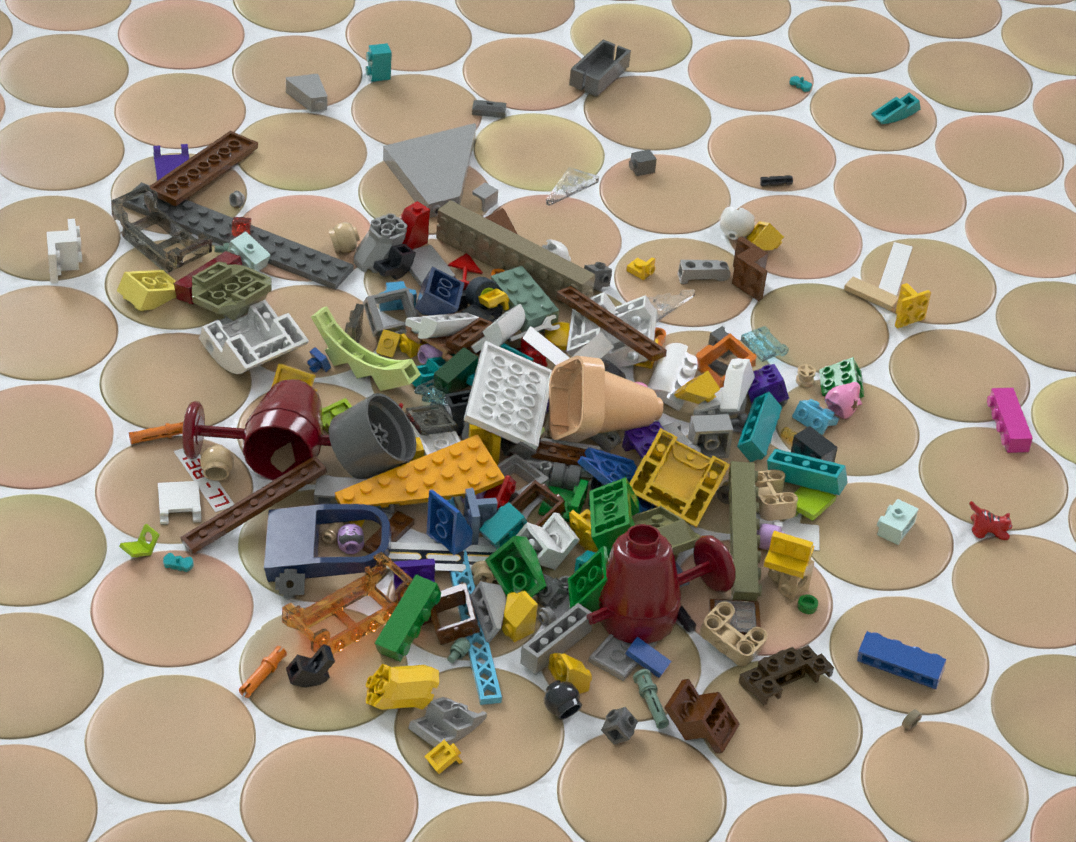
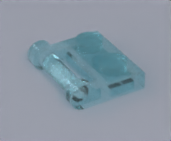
M766 326L741 335V341L762 362L778 355L784 356L789 351V348L785 344H781Z

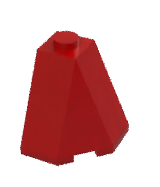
M416 201L404 208L399 217L407 224V232L402 244H406L412 250L427 244L429 236L430 209Z

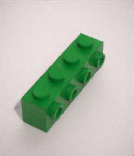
M415 575L374 643L380 654L401 662L403 657L409 653L411 643L414 638L416 639L419 636L421 627L429 619L434 605L440 601L441 591L437 583Z

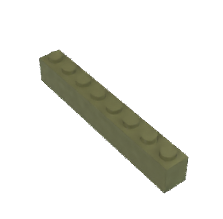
M731 461L728 473L730 554L736 569V580L731 588V600L757 601V597L762 594V584H758V580L761 579V568L758 567L761 551H757V547L760 546V535H757L760 519L756 518V514L759 513V502H756L759 487L755 486V483L758 481V471H755V463Z

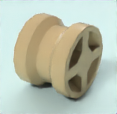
M808 364L800 365L797 371L796 383L801 387H811L814 384L816 369Z
M478 561L472 565L471 571L476 585L480 581L493 582L494 575L486 561Z

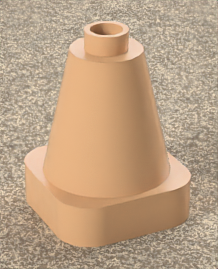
M577 355L557 364L552 370L549 381V432L554 440L579 442L598 433L647 427L654 420H659L662 416L663 401L657 397L653 389L605 371L604 363L600 358Z

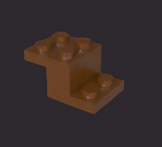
M741 236L737 239L732 284L759 301L763 299L768 272L766 270L768 253Z
M689 679L681 680L664 707L685 740L706 738L716 754L724 752L740 725L720 692L699 695Z

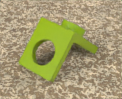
M144 524L138 541L120 543L119 547L131 557L150 556L160 534L148 524ZM147 532H149L152 535V541L150 544H148L145 540V535Z

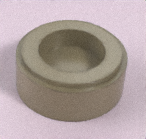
M916 709L912 710L904 718L902 726L907 730H911L921 720L922 714Z

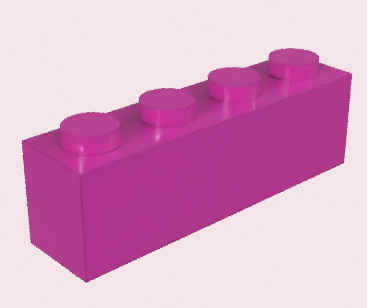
M992 388L990 396L987 397V405L991 408L992 419L996 422V429L1001 435L1002 445L1005 446L1007 453L1029 452L1033 438L1014 388Z

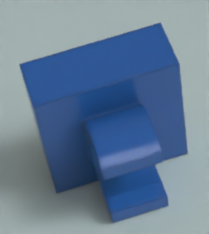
M314 347L310 351L312 358L307 361V364L310 366L309 369L313 373L318 372L320 368L327 372L331 368L327 357Z

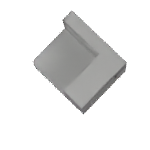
M486 182L472 192L474 196L482 200L481 210L483 212H486L498 202V189Z

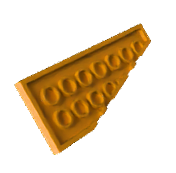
M475 435L335 492V499L338 504H366L383 508L389 507L390 504L398 503L399 505L426 503L429 499V491L432 489L445 500H451L452 497L458 496L465 498V489L473 488L476 495L503 484L505 477L479 436Z

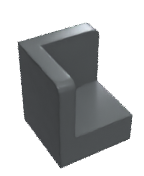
M521 441L518 444L512 442L509 452L517 454L524 460L534 455L537 449L535 450Z

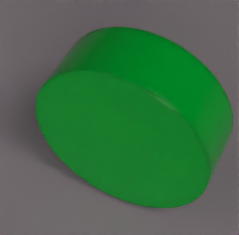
M806 594L799 597L797 608L804 614H813L817 611L819 603L816 597Z

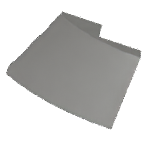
M441 697L432 700L428 704L424 717L410 721L408 729L434 747L444 739L451 745L478 727L486 719L487 713L484 711L479 714L468 710L467 705Z

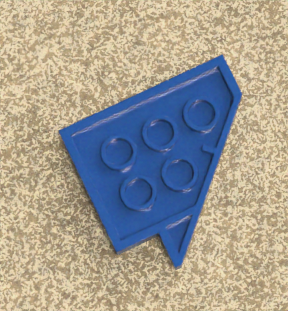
M588 447L584 452L586 457L582 456L578 460V464L603 485L625 477L630 483L637 470L634 460ZM637 497L640 513L656 508L651 503Z

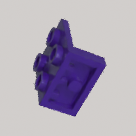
M775 364L765 365L761 369L753 371L755 377L748 390L751 405L754 398L768 392L771 393L778 403L790 399L784 379Z
M655 421L647 427L627 430L624 433L622 448L625 452L636 450L643 459L660 428L665 429L659 421Z
M434 559L393 562L392 579L397 605L415 575L435 582Z

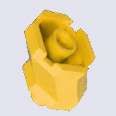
M381 664L374 675L369 676L366 681V687L368 688L366 704L381 710L408 707L423 710L433 700L434 694L431 693L432 689L438 688L439 670L427 665L390 667Z

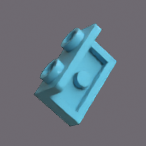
M813 399L799 401L792 417L807 427L811 426L821 435L825 433L828 426L837 425L839 418L834 416L835 413L830 409L820 407L819 402Z

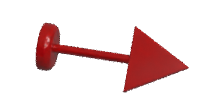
M467 253L448 264L450 267L463 270V277L460 281L464 282L463 290L465 291L470 282L467 281V271L483 274Z

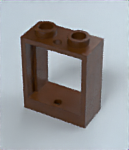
M536 480L510 503L520 513L537 497L551 506L552 509L535 524L543 527L554 512L560 514V516L566 512L564 499L559 494L555 495L545 484H540Z
M466 583L442 590L440 601L431 610L434 630L440 645L479 633V624ZM467 604L470 615L469 619L441 627L439 612Z

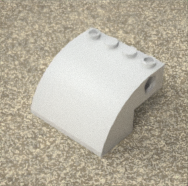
M605 292L590 297L591 300L654 341L657 309L654 308L646 295L617 307L614 306ZM572 309L566 351L570 356L576 354L597 334L602 332L614 348L603 356L601 360H608L618 368L648 360Z
M266 300L251 305L248 314L235 321L222 325L219 320L202 326L199 340L215 361L225 370L235 374L244 373L298 349L309 342L289 313L278 317Z

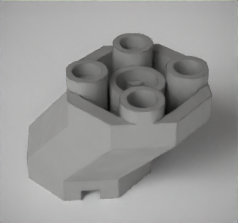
M391 213L371 220L369 231L356 249L354 264L361 271L367 272V269H371L372 273H378L373 268L374 262L388 259L391 246L402 244L407 232V224Z

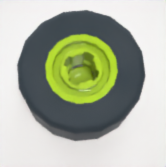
M486 277L474 278L466 287V301L470 306L476 304L483 310H487L488 307L479 302L478 296L496 288L501 289L496 282Z

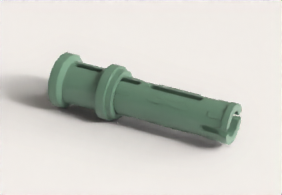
M648 669L639 670L633 675L634 682L639 686V694L646 700L656 727L658 729L666 728L669 725V720L656 694L658 688L651 680L652 674Z

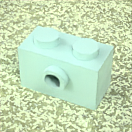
M246 231L231 240L227 250L229 253L241 256L242 266L256 271L266 267L271 256Z
M897 499L893 505L890 504L888 506L885 516L879 518L877 522V527H879L877 535L899 545L915 524L919 509Z

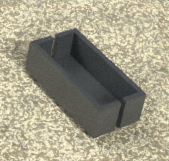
M603 39L571 68L569 85L579 90L585 89V92L598 96L629 67L631 50L618 45L614 60L616 44Z

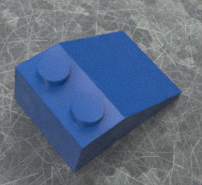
M431 489L428 499L426 534L438 544L445 546L453 555H456L472 545L473 530L457 508Z

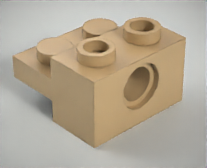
M810 559L803 579L773 569H769L768 576L779 583L778 591L782 595L794 601L809 590L814 561Z

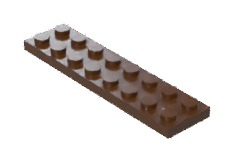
M229 131L147 188V194L177 206L258 149V142Z

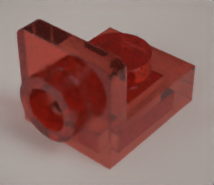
M234 217L232 220V236H239L245 231L250 235L252 218Z

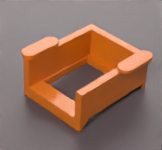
M731 333L714 346L707 345L696 354L698 371L701 374L709 371L719 388L724 387L725 375L721 378L708 365L728 350L737 358L750 359L751 366H756V354L752 353Z

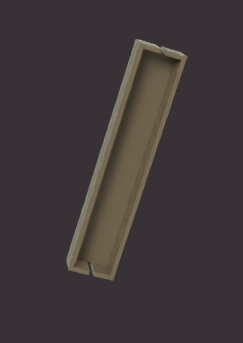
M451 200L438 210L437 239L495 269L507 271L523 266L548 297L566 306L568 305L556 298L557 291L572 286L588 298L593 297L594 273Z

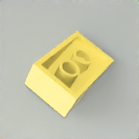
M164 270L124 272L117 291L125 300L135 305L134 307L137 310H153L176 298L173 284L176 280Z

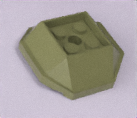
M217 262L192 276L193 303L233 321L247 314L251 305L265 300L267 294L272 291L271 277L242 265H227L225 262Z
M662 506L632 516L635 525L646 524L658 529L660 534L666 537L672 545L674 555L694 548L695 542L701 537V535L691 529L684 519Z

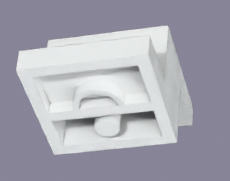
M68 219L67 231L46 232L51 283H58V275H61V271L79 270V262H82L80 228L76 226L75 219Z
M555 512L543 527L527 522L516 535L527 537L537 554L540 565L556 570L580 540L560 514Z

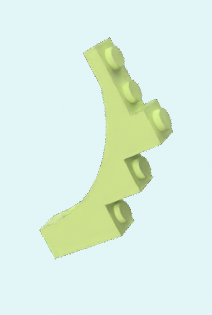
M327 306L311 316L328 346L325 352L333 366L348 363L357 379L371 375L379 390L384 391L410 385L421 375L412 359H388L362 347L336 323Z

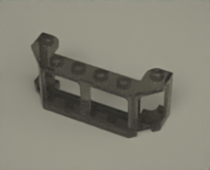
M144 185L111 200L112 216L114 220L120 221L123 227V231H121L123 238L166 273L212 252V237L206 232H201L198 235V239H196L187 230L183 229L176 221L172 220L157 207L158 195L149 186ZM144 194V201L151 214L130 223L128 221V213L124 211L122 203ZM157 224L172 237L156 244L142 233L141 230ZM176 243H181L186 247L182 250L176 247L168 252L163 250ZM190 253L195 255V257L183 262L184 256Z

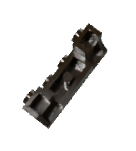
M809 645L798 650L790 647L786 650H780L772 656L762 658L758 661L757 667L741 673L739 684L745 690L753 693L764 706L767 704L768 698L773 695L780 699L783 691L781 687L804 678L805 672L817 683L819 682L820 675L824 673L831 677L834 667L822 653L817 655Z

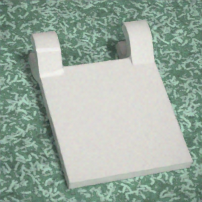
M556 315L546 317L540 326L533 329L536 331L541 329L552 331L559 329L560 326L559 324L551 325V320L556 318ZM527 331L510 337L508 342L524 337Z
M198 481L158 483L160 524H169L168 513L189 511L193 513V523L201 522Z

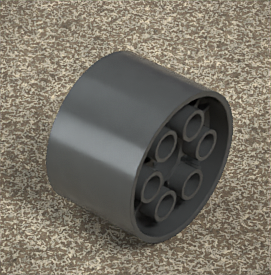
M376 393L335 416L330 422L329 438L332 449L343 468L355 479H369L399 467L410 461L416 453V437L408 417L394 400L384 394Z

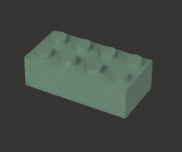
M523 266L491 276L490 280L496 282L501 291L508 295V310L518 304L522 305L525 312V321L520 328L521 332L528 331L530 326L532 328L540 326L544 319L551 315H556V318L551 320V324L558 322L559 309ZM541 329L537 332L539 333L545 331L546 329Z

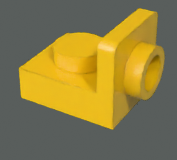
M637 257L627 265L626 271L645 280L656 269L655 258L652 257L645 262Z
M497 288L478 296L479 302L488 308H494L500 304L504 310L509 309L508 295Z
M445 739L424 756L438 774L442 773L455 761L459 764L463 762L459 757L461 754L460 750L454 743L449 745Z

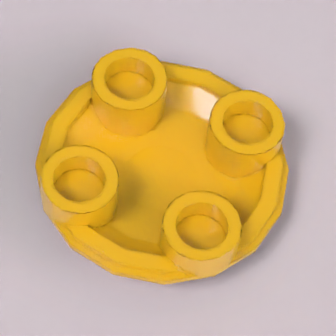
M557 322L551 324L552 326L559 324L560 328L552 331L545 330L544 337L552 344L558 346L560 350H567L570 323Z

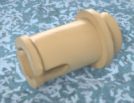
M331 523L327 529L323 530L322 540L327 544L334 543L337 539L338 530L344 526L343 523Z

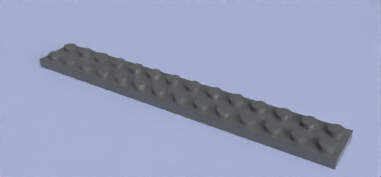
M142 182L121 200L123 207L222 246L223 243H230L231 240L246 231L271 255L268 264L334 290L354 270L353 264L186 199L177 206L171 205L147 194V188L150 185Z

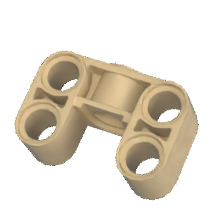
M780 470L758 471V481L755 483V486L759 487V493L756 502H759L760 517L767 521L790 519L796 515L798 497L794 493H783L785 473Z
M720 602L705 617L700 629V635L738 666H747L762 651L767 640V632L761 627H753L744 636L730 625L735 613L734 606L729 602Z

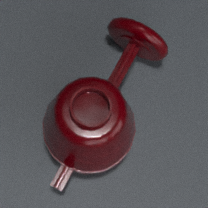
M283 380L274 384L247 419L245 428L206 426L204 408L199 401L191 402L184 416L182 444L184 454L188 459H195L199 456L204 437L243 439L242 452L246 463L255 473L273 481L313 456L317 457L321 446H331L329 435H323L320 396L313 387L301 380ZM291 442L295 462L282 473L271 463V457L277 449Z
M639 524L632 526L614 542L606 564L608 580L599 597L600 609L586 615V618L589 620L590 625L602 621L606 631L620 641L633 643L637 637L647 644L660 641L669 635L675 626L681 606L680 585L701 577L704 583L715 592H728L734 586L736 580L733 558L727 547L719 539L712 535H703L694 545L695 567L677 574L672 545L667 538L651 525Z

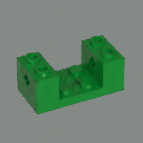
M626 477L589 491L591 537L598 550L603 546L607 547L608 558L616 539L627 532L629 528L635 526L632 516L640 513L639 501Z

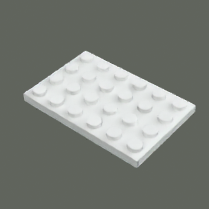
M485 341L481 349L464 421L518 444L521 441L536 450L548 403L549 381L552 370Z

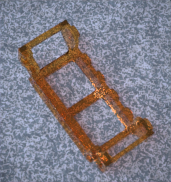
M381 551L374 555V560L377 561L375 567L371 569L367 566L364 576L305 609L300 605L295 607L292 603L283 606L282 622L287 627L301 631L311 641V650L313 652H317L325 644L330 646L332 653L335 654L385 625L413 579ZM386 566L404 581L395 590L394 602L376 587V584L386 572ZM365 596H370L382 607V609L358 623L343 611L344 608ZM330 616H336L348 627L331 638L330 632L327 629H321L315 633L309 629Z

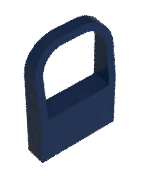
M320 504L271 509L268 512L264 571L268 582H275L276 577H280V573H284V569H297V573L305 574V579L368 572L382 565L391 551L389 519L382 510L371 505ZM371 520L382 527L381 544L375 552L362 557H318L321 524Z

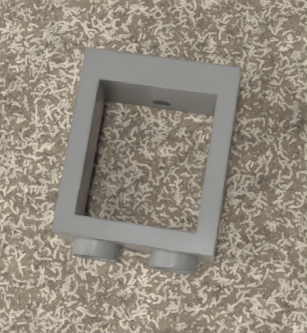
M408 288L365 298L363 306L373 337L380 336L383 329L392 332L406 330L405 322L383 327L376 304L401 299L407 318L419 317V313L413 305V294L409 292Z
M517 454L506 458L497 465L504 477L516 473L529 483L519 491L515 490L514 494L510 497L509 503L521 494L534 480L540 484H545L547 487L549 485V478Z

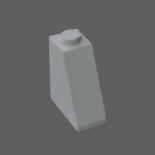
M318 74L286 77V93L310 112L327 110L328 96Z

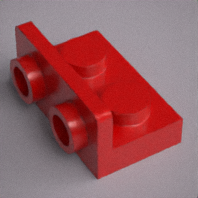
M506 475L503 484L486 490L483 499L496 498L498 511L500 507L505 506L509 502L511 495L516 490L517 482L511 476Z

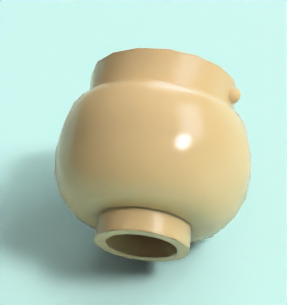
M339 223L334 229L330 228L329 230L335 252H350L357 247V241L360 240L357 228L352 227L350 223Z
M215 444L205 449L200 458L203 475L213 481L226 479L234 464L231 451L220 444Z

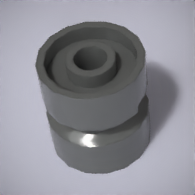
M554 462L550 486L558 488L566 486L567 490L573 491L574 487L580 483L582 467L570 465L568 468L566 464Z

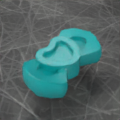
M793 76L789 80L790 85H796L797 88L802 89L804 92H809L812 88V83L804 80V77Z
M168 553L163 558L165 568L189 572L194 567L192 557H175L172 553Z

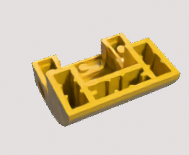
M660 428L629 484L637 497L656 507L662 506L697 528L730 464L715 456L709 458L677 441V436Z

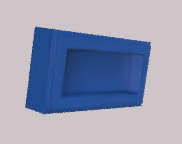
M638 637L625 653L642 667L650 670L658 678L661 677L671 663L668 658Z

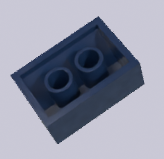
M432 266L422 282L415 309L419 313L428 316L457 312L464 282Z

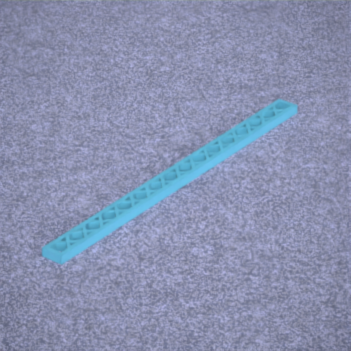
M453 497L451 500H446L455 507ZM465 549L463 564L466 565V569L462 573L459 571H449L453 587L461 582L466 583L471 594L475 589ZM467 604L457 606L460 621L469 619L470 617L466 615L469 612ZM476 613L480 632L464 638L468 639L471 645L468 655L480 705L501 703L502 695L489 642H486ZM477 642L481 644L482 647L479 649L473 645ZM481 658L486 662L484 664H481L477 660ZM484 673L490 678L488 680H485L481 676ZM488 689L495 693V695L484 696V692Z

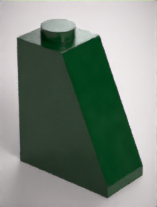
M466 348L461 349L434 373V386L436 389L445 394H450L470 386L466 381L468 376L476 373L478 356Z

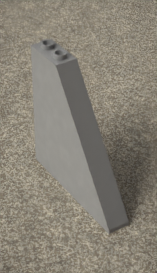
M473 123L383 146L384 162L413 200L420 202L430 209V218L437 216L438 210L450 200L459 205L461 204L475 143L476 124Z

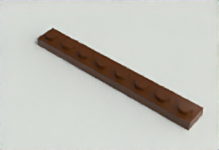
M572 286L557 291L556 298L649 361L654 362L666 357L667 350Z
M313 456L180 537L181 542L192 554L196 553L326 474L327 468L316 456Z

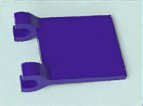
M181 144V154L161 155L160 145L153 146L157 181L189 159L188 144Z

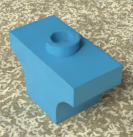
M404 281L386 283V291L382 293L407 287ZM409 289V292L412 293L414 297L413 305L415 308L417 302V293L416 290ZM401 299L379 304L380 312L404 309Z

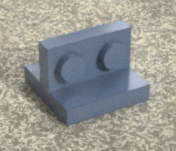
M468 488L465 489L463 517L473 530L472 545H478L479 533H481L479 529L485 521L491 519L497 513V499H476L474 489Z

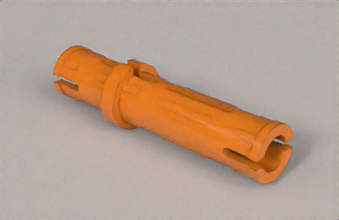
M183 422L175 424L165 423L164 426L129 432L130 443L132 445L159 438H172V436L182 434Z
M276 646L268 657L262 659L261 665L239 688V693L242 696L247 692L244 697L249 698L270 673L275 672L277 665L287 656L284 648L279 652L281 646Z

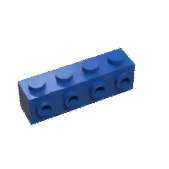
M869 631L864 636L857 658L858 662L936 690L946 665V659L939 654H931L919 647H911L899 640H891L879 633H871Z

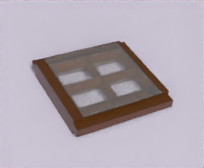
M709 599V613L720 602H729L734 606L735 613L730 625L744 636L753 627H761L758 601Z

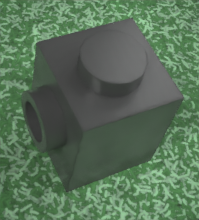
M650 149L631 153L629 168L636 176L655 173L657 159Z

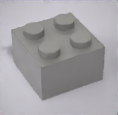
M729 414L691 416L688 439L693 445L700 447L701 453L709 458H712V456L729 458L733 435Z

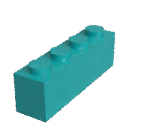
M770 392L754 398L737 444V448L749 462L761 460L767 455L768 447L776 429L775 427L780 418L782 407Z
M774 449L767 459L768 470L784 472L785 482L836 495H840L848 483L846 465L779 449Z

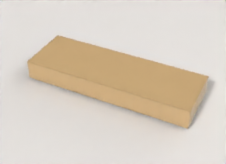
M854 276L844 286L845 291L889 311L898 302V296Z

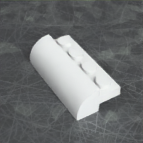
M518 304L508 310L482 331L485 336L472 346L474 352L480 351L485 341L500 347L523 326L525 321V312L522 305Z
M469 313L406 318L405 326L411 327L414 332H418V338L420 339L453 336L479 317Z
M672 343L665 347L667 350L666 357L658 360L648 388L653 389L657 397L661 398L664 403L679 411L685 400L676 398L674 393L682 385L694 378L697 371V358L686 352L687 345Z

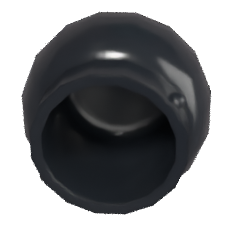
M557 680L546 688L547 692L544 696L545 707L550 713L556 715L559 720L569 718L582 707L579 691L572 683Z

